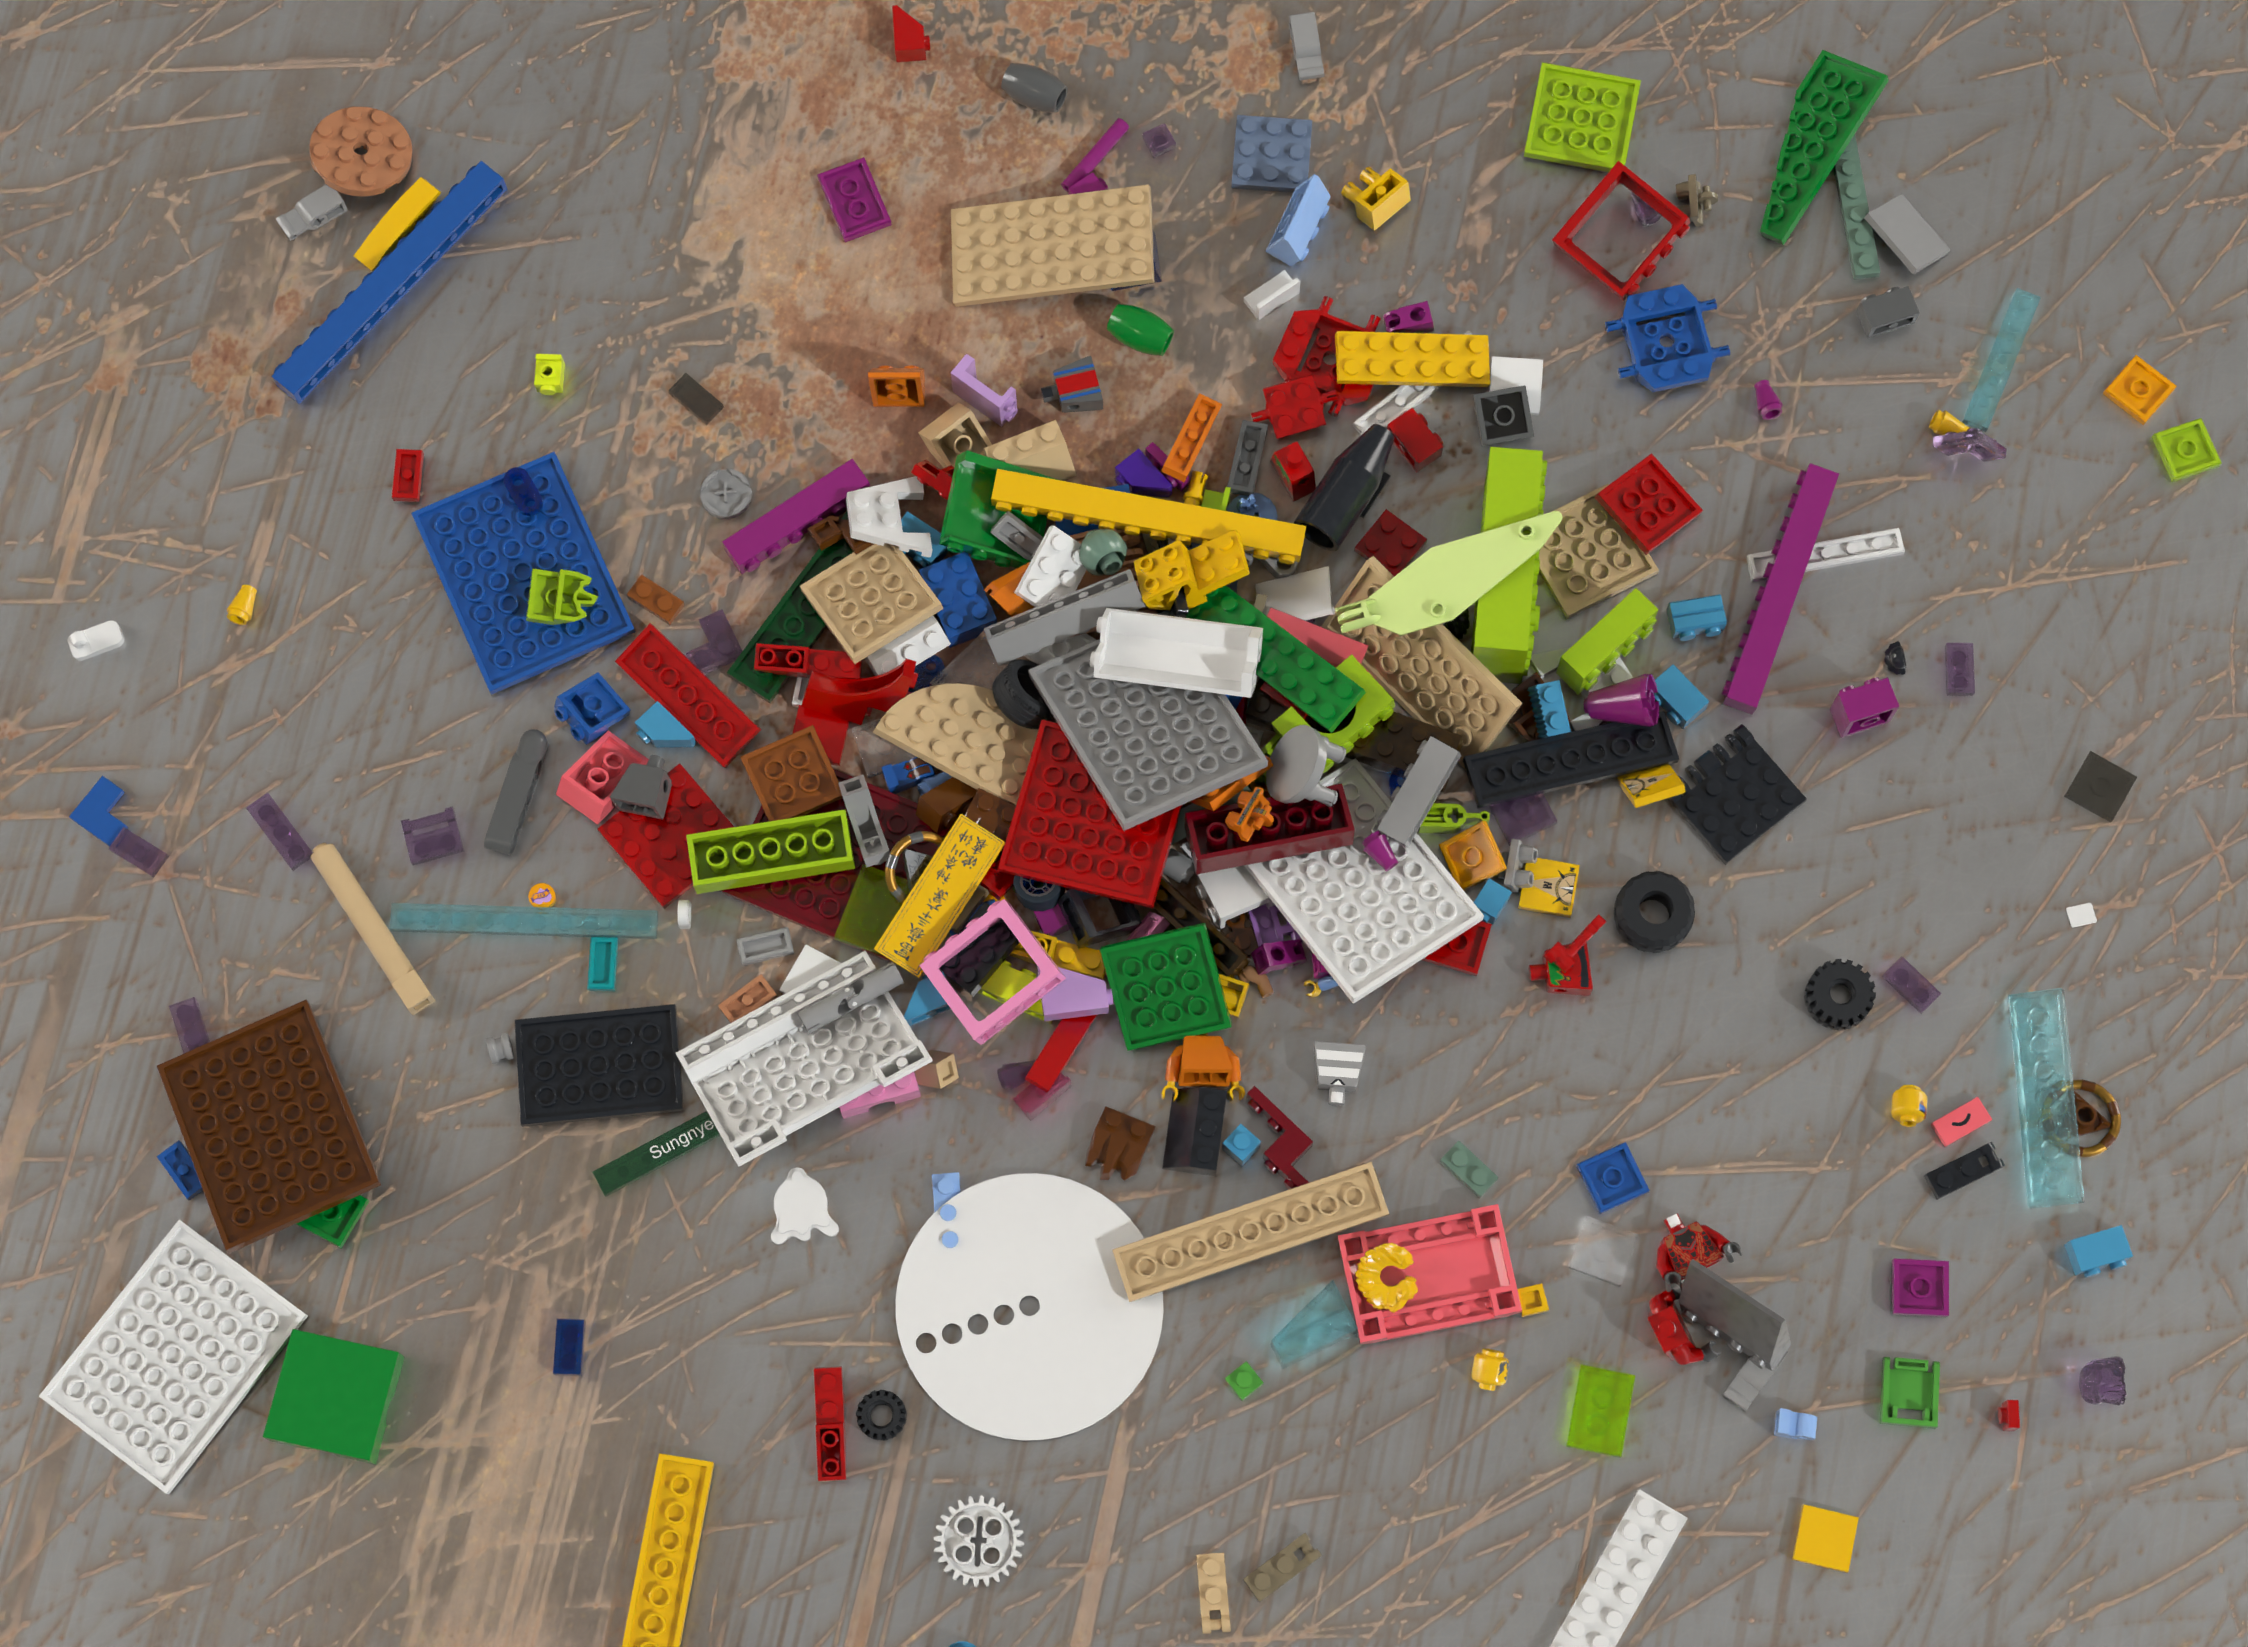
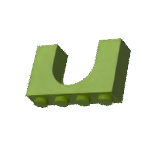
M1352 654L1338 665L1336 669L1362 687L1366 693L1356 704L1354 718L1346 728L1336 733L1319 732L1320 735L1327 737L1330 742L1344 747L1346 754L1353 749L1355 741L1360 737L1362 739L1367 737L1374 730L1373 726L1380 720L1385 721L1394 712L1393 708H1395L1394 699ZM1292 706L1271 723L1273 730L1280 738L1296 726H1310ZM1326 759L1323 773L1333 766V760Z

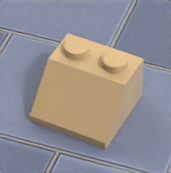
M959 402L918 432L930 453L943 468L950 465L955 467L957 455L967 450L985 456L984 448L992 445L971 409Z

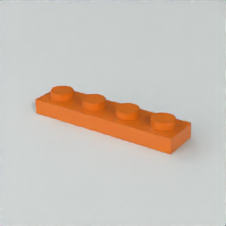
M1199 393L1161 472L1185 482L1220 411L1221 403Z

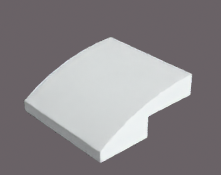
M1492 356L1489 392L1526 385L1530 414L1539 415L1543 360Z

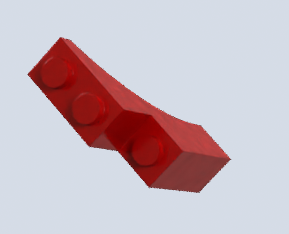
M906 658L899 666L887 673L862 679L838 678L812 671L801 706L862 725L865 715L870 717L873 708L887 712L899 700L911 694L908 689L909 687L914 689L918 678V673L914 672L916 661Z

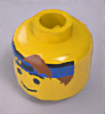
M1903 1085L1893 1093L1891 1116L1900 1122L1902 1126L1913 1127L1926 1118L1927 1095L1921 1091L1920 1087Z

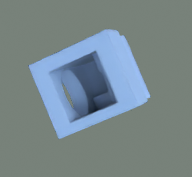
M1780 1408L1776 1411L1774 1436L1815 1440L1818 1417Z

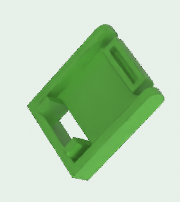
M1883 1357L1880 1424L1932 1429L1938 1427L1940 1362L1933 1361L1932 1372H1928V1360L1895 1357L1893 1369H1890V1357ZM1898 1409L1922 1411V1420L1896 1418Z

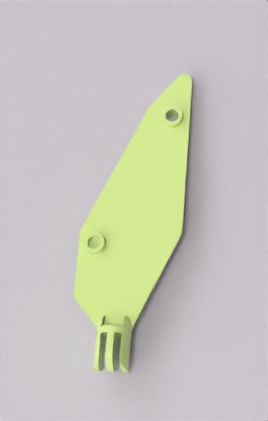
M1559 511L1549 512L1430 548L1367 599L1335 608L1336 615H1338V623L1341 625V633L1375 625L1401 636L1454 620L1538 552L1563 519L1562 514ZM1525 530L1531 531L1529 535L1522 534Z

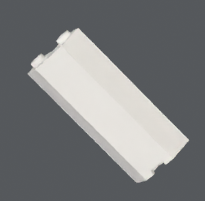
M1106 608L1103 616L1098 617L1096 630L1100 633V644L1095 652L1092 651L1090 657V667L1094 668L1093 677L1251 698L1257 680L1256 668L1261 657L1263 628Z

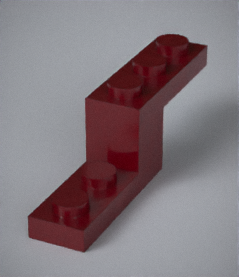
M1254 1086L1247 1093L1246 1099L1249 1101L1247 1105L1257 1115L1262 1113L1268 1119L1266 1123L1276 1133L1281 1131L1283 1133L1263 1153L1264 1166L1272 1174L1278 1173L1285 1179L1283 1184L1289 1190L1310 1183L1293 1166L1309 1151L1313 1141Z

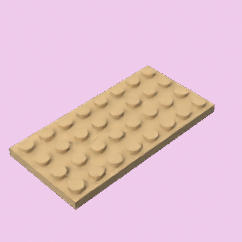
M1149 185L951 209L953 303L956 307L1155 283L1151 188Z
M1372 556L1367 559L1334 607V610L1337 607L1367 599L1394 576ZM1336 612L1334 615H1329L1322 624L1323 628L1369 645L1362 666L1414 719L1462 736L1463 746L1458 763L1464 769V756L1485 752L1522 705V702L1443 624L1401 636L1375 625L1342 634Z

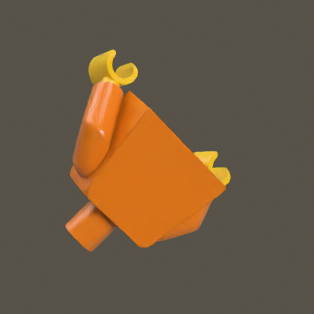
M1208 1033L1185 1036L1183 1045L1177 1046L1167 1060L1165 1074L1167 1086L1163 1088L1161 1093L1163 1100L1166 1090H1172L1174 1092L1173 1102L1176 1100L1178 1090L1175 1087V1082H1178V1086H1229L1231 1082V1088L1227 1090V1099L1230 1102L1233 1101V1090L1239 1093V1100H1242L1245 1096L1244 1088L1239 1085V1081H1241L1239 1058L1228 1046H1225L1220 1036H1208Z

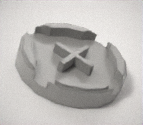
M719 469L713 471L704 479L701 484L700 497L703 507L710 515L718 519L729 520L740 516L747 510L751 503L752 491L749 481L742 473L734 469Z

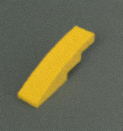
M420 177L384 215L354 254V257L371 271H374L379 266L382 258L393 252L397 248L398 242L403 237H406L409 232L411 233L417 222L426 216L441 194V191L423 177Z

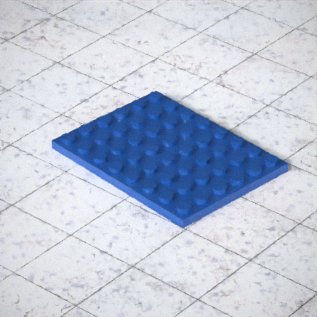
M555 451L411 513L491 695L636 632ZM532 569L559 572L562 569L579 572L591 577L590 584L583 587V589L598 596L593 606L581 607L587 616L575 622L557 625L526 621Z

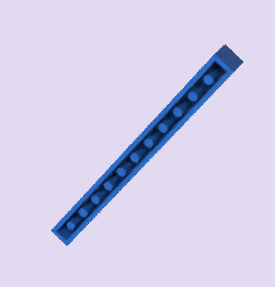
M480 161L476 166H472L466 173V177L460 183L453 185L449 194L433 206L431 213L425 219L419 220L414 230L398 242L397 248L390 255L384 256L379 266L363 278L362 284L355 291L349 292L344 302L328 314L327 320L320 327L318 326L311 331L309 338L293 350L291 357L285 363H281L276 367L272 375L275 384L300 404L507 190L504 178L483 161Z

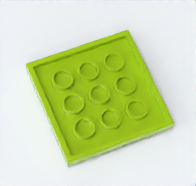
M1542 62L1524 157L1609 172L1618 161L1625 165L1641 80Z

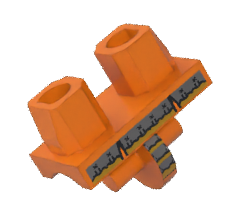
M1255 787L1253 792L1242 791L1238 797L1237 804L1243 810L1241 813L1229 812L1225 819L1228 828L1237 832L1243 841L1248 842L1255 829L1260 830L1262 825L1269 827L1274 821L1273 816L1270 814L1272 807L1263 796V788Z

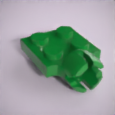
M361 1195L296 1223V1225L342 1249L368 1205L369 1200Z

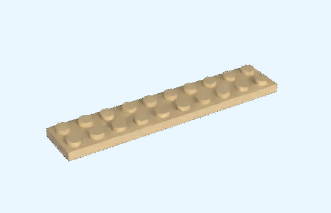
M1372 1162L1121 1246L1113 1249V1254L1129 1302H1133L1390 1214Z

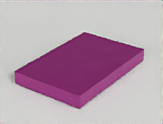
M864 157L817 174L845 243L892 225Z

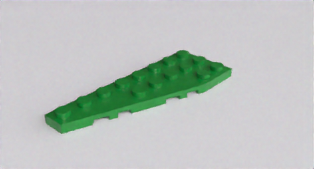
M1825 50L1821 51L1796 90L1795 105L1793 110H1791L1788 132L1784 137L1776 168V178L1771 187L1772 194L1769 204H1767L1760 230L1763 237L1782 245L1785 244L1889 81L1887 75Z

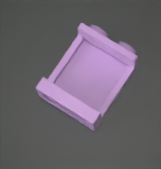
M966 354L951 372L953 393L1002 427L1006 421L1010 422L1017 414L1016 389L1011 386L1003 396L995 393L977 380L975 359Z

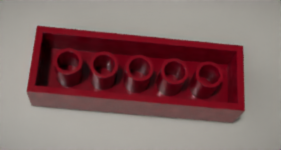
M1342 783L1326 786L1338 793L1337 801L1335 804L1332 803L1331 807L1319 801H1309L1305 798L1296 803H1282L1272 797L1266 798L1272 807L1270 814L1273 816L1274 821L1269 827L1262 825L1260 830L1255 829L1248 842L1241 840L1238 833L1229 829L1225 822L1229 812L1241 813L1243 810L1239 808L1237 803L1220 806L1215 811L1204 809L1185 813L1184 828L1196 875L1353 845L1355 829Z

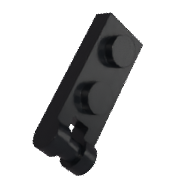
M1993 1142L1987 1143L1924 1175L1937 1200L2005 1167L2003 1160L1998 1159L1994 1151L1996 1148ZM1983 1156H1985L1986 1160L1989 1163V1165L1985 1167H1982L1980 1161L1978 1160Z

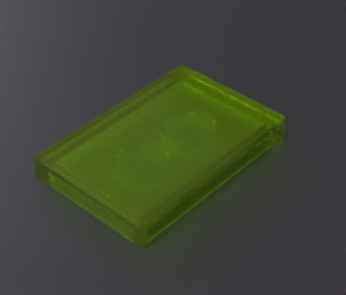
M862 865L834 937L835 940L881 956L883 955L875 951L874 947L902 905L890 893L884 871ZM895 875L897 885L906 895H909L907 879Z
M1580 1365L1566 1447L1618 1458L1622 1457L1635 1375Z

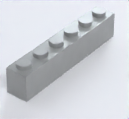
M1129 569L984 628L997 664L1000 666L1002 664H1009L1024 655L1035 654L1051 644L1062 643L1066 638L1076 634L1088 632L1091 628L1097 626L1098 617L1103 616L1106 608L1137 612L1140 608L1145 607V604Z

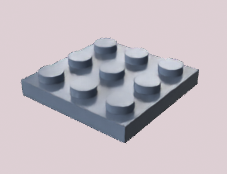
M1237 115L1231 188L1294 193L1296 187L1308 179L1312 120Z

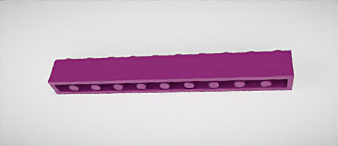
M1810 463L1805 471L1801 470L1798 475L1796 484L1800 486L1797 494L1792 493L1788 503V508H1791L1789 517L1784 516L1779 529L1783 532L1781 540L1776 539L1771 554L1775 555L1773 564L1768 562L1763 577L1767 578L1764 587L1759 586L1755 596V601H1758L1756 610L1751 609L1746 624L1750 625L1747 634L1743 632L1738 644V647L1742 648L1740 656L1734 657L1729 670L1734 672L1731 681L1726 680L1721 692L1725 696L1723 704L1751 715L1757 709L1839 473Z

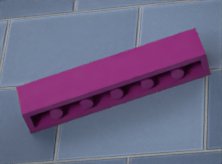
M850 459L722 541L724 549L741 574L746 571L752 572L760 566V562L768 557L774 558L782 552V548L788 544L799 542L804 537V534L809 532V527L828 516L843 514L847 510V492L870 487V482L855 461Z

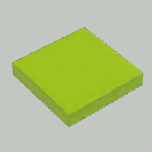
M2202 418L2154 433L2152 436L2172 482L2220 467L2222 464Z

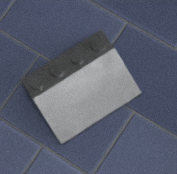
M1694 1259L1691 1260L1679 1299L1681 1315L1693 1324L1697 1321L1705 1327L1704 1330L1713 1338L1718 1339V1337L1726 1340L1728 1342L1727 1346L1738 1354L1744 1352L1750 1356L1749 1360L1760 1369L1766 1367L1773 1371L1791 1346L1785 1319Z

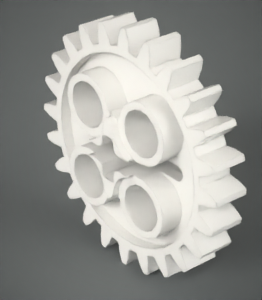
M983 1495L980 1496L978 1503H974L971 1496H969L968 1505H964L961 1500H958V1510L949 1506L951 1516L941 1515L945 1525H936V1529L942 1532L941 1536L934 1537V1541L941 1543V1546L936 1547L934 1551L936 1553H943V1556L938 1559L939 1564L947 1562L948 1565L945 1567L944 1572L948 1573L954 1570L953 1580L956 1581L960 1576H963V1585L965 1586L970 1579L973 1580L975 1588L978 1587L980 1580L984 1581L986 1587H989L990 1578H994L997 1583H1000V1573L1009 1577L1007 1567H1017L1013 1557L1022 1558V1554L1016 1550V1547L1024 1546V1542L1017 1540V1537L1024 1533L1023 1530L1014 1529L1019 1525V1519L1011 1521L1010 1518L1014 1513L1013 1510L1004 1513L1005 1503L1002 1502L998 1507H995V1498L993 1497L988 1504L985 1503ZM983 1517L982 1538L987 1540V1542L981 1544L980 1565L977 1567L975 1566L976 1545L971 1543V1541L977 1539L978 1518ZM966 1519L971 1520L974 1523L973 1530L968 1534L961 1533L958 1529L960 1522ZM991 1521H997L1002 1526L1000 1533L994 1536L986 1532V1527ZM964 1547L969 1548L972 1551L970 1560L967 1562L957 1560L958 1550ZM990 1549H995L1000 1553L999 1560L993 1564L987 1563L984 1560L985 1553Z

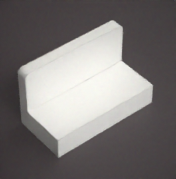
M1284 270L1245 296L1243 302L1259 321L1299 294L1300 280L1298 278L1292 280Z

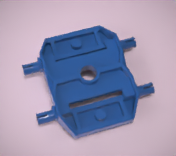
M1683 284L1629 295L1623 316L1620 319L1605 322L1607 333L1622 330L1625 341L1630 349L1632 366L1618 368L1619 378L1635 376L1637 382L1651 392L1708 381L1712 363L1715 362V359L1730 356L1728 345L1717 348L1711 347L1703 321L1702 312L1716 310V300L1700 302ZM1682 312L1685 313V316L1673 317L1671 319L1661 320L1657 322H1649L1647 324L1638 326L1636 325V322L1654 319ZM1668 337L1673 341V345L1664 347L1661 345L1660 339Z

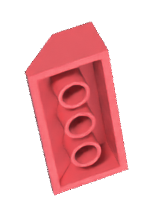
M1272 607L1270 608L1267 617L1335 668L1351 654L1362 665L1369 645Z

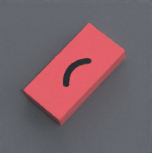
M1976 1097L1932 1122L1930 1125L1944 1147H1947L1991 1122L1992 1118L1979 1097Z

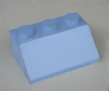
M1314 174L1296 187L1265 251L1289 266H1293L1299 261L1302 262L1309 252L1307 245L1310 240L1312 241L1319 231L1317 224L1320 219L1325 217L1329 210L1327 203L1331 196L1319 176Z

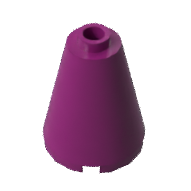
M1643 674L1589 692L1587 698H1584V711L1586 714H1589L1591 719L1648 727L1654 726L1658 723L1659 701H1655L1654 693H1658L1655 679L1652 674Z

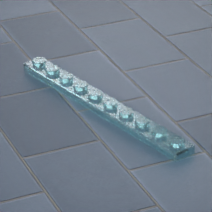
M392 903L390 930L392 932L657 939L659 913L654 910Z

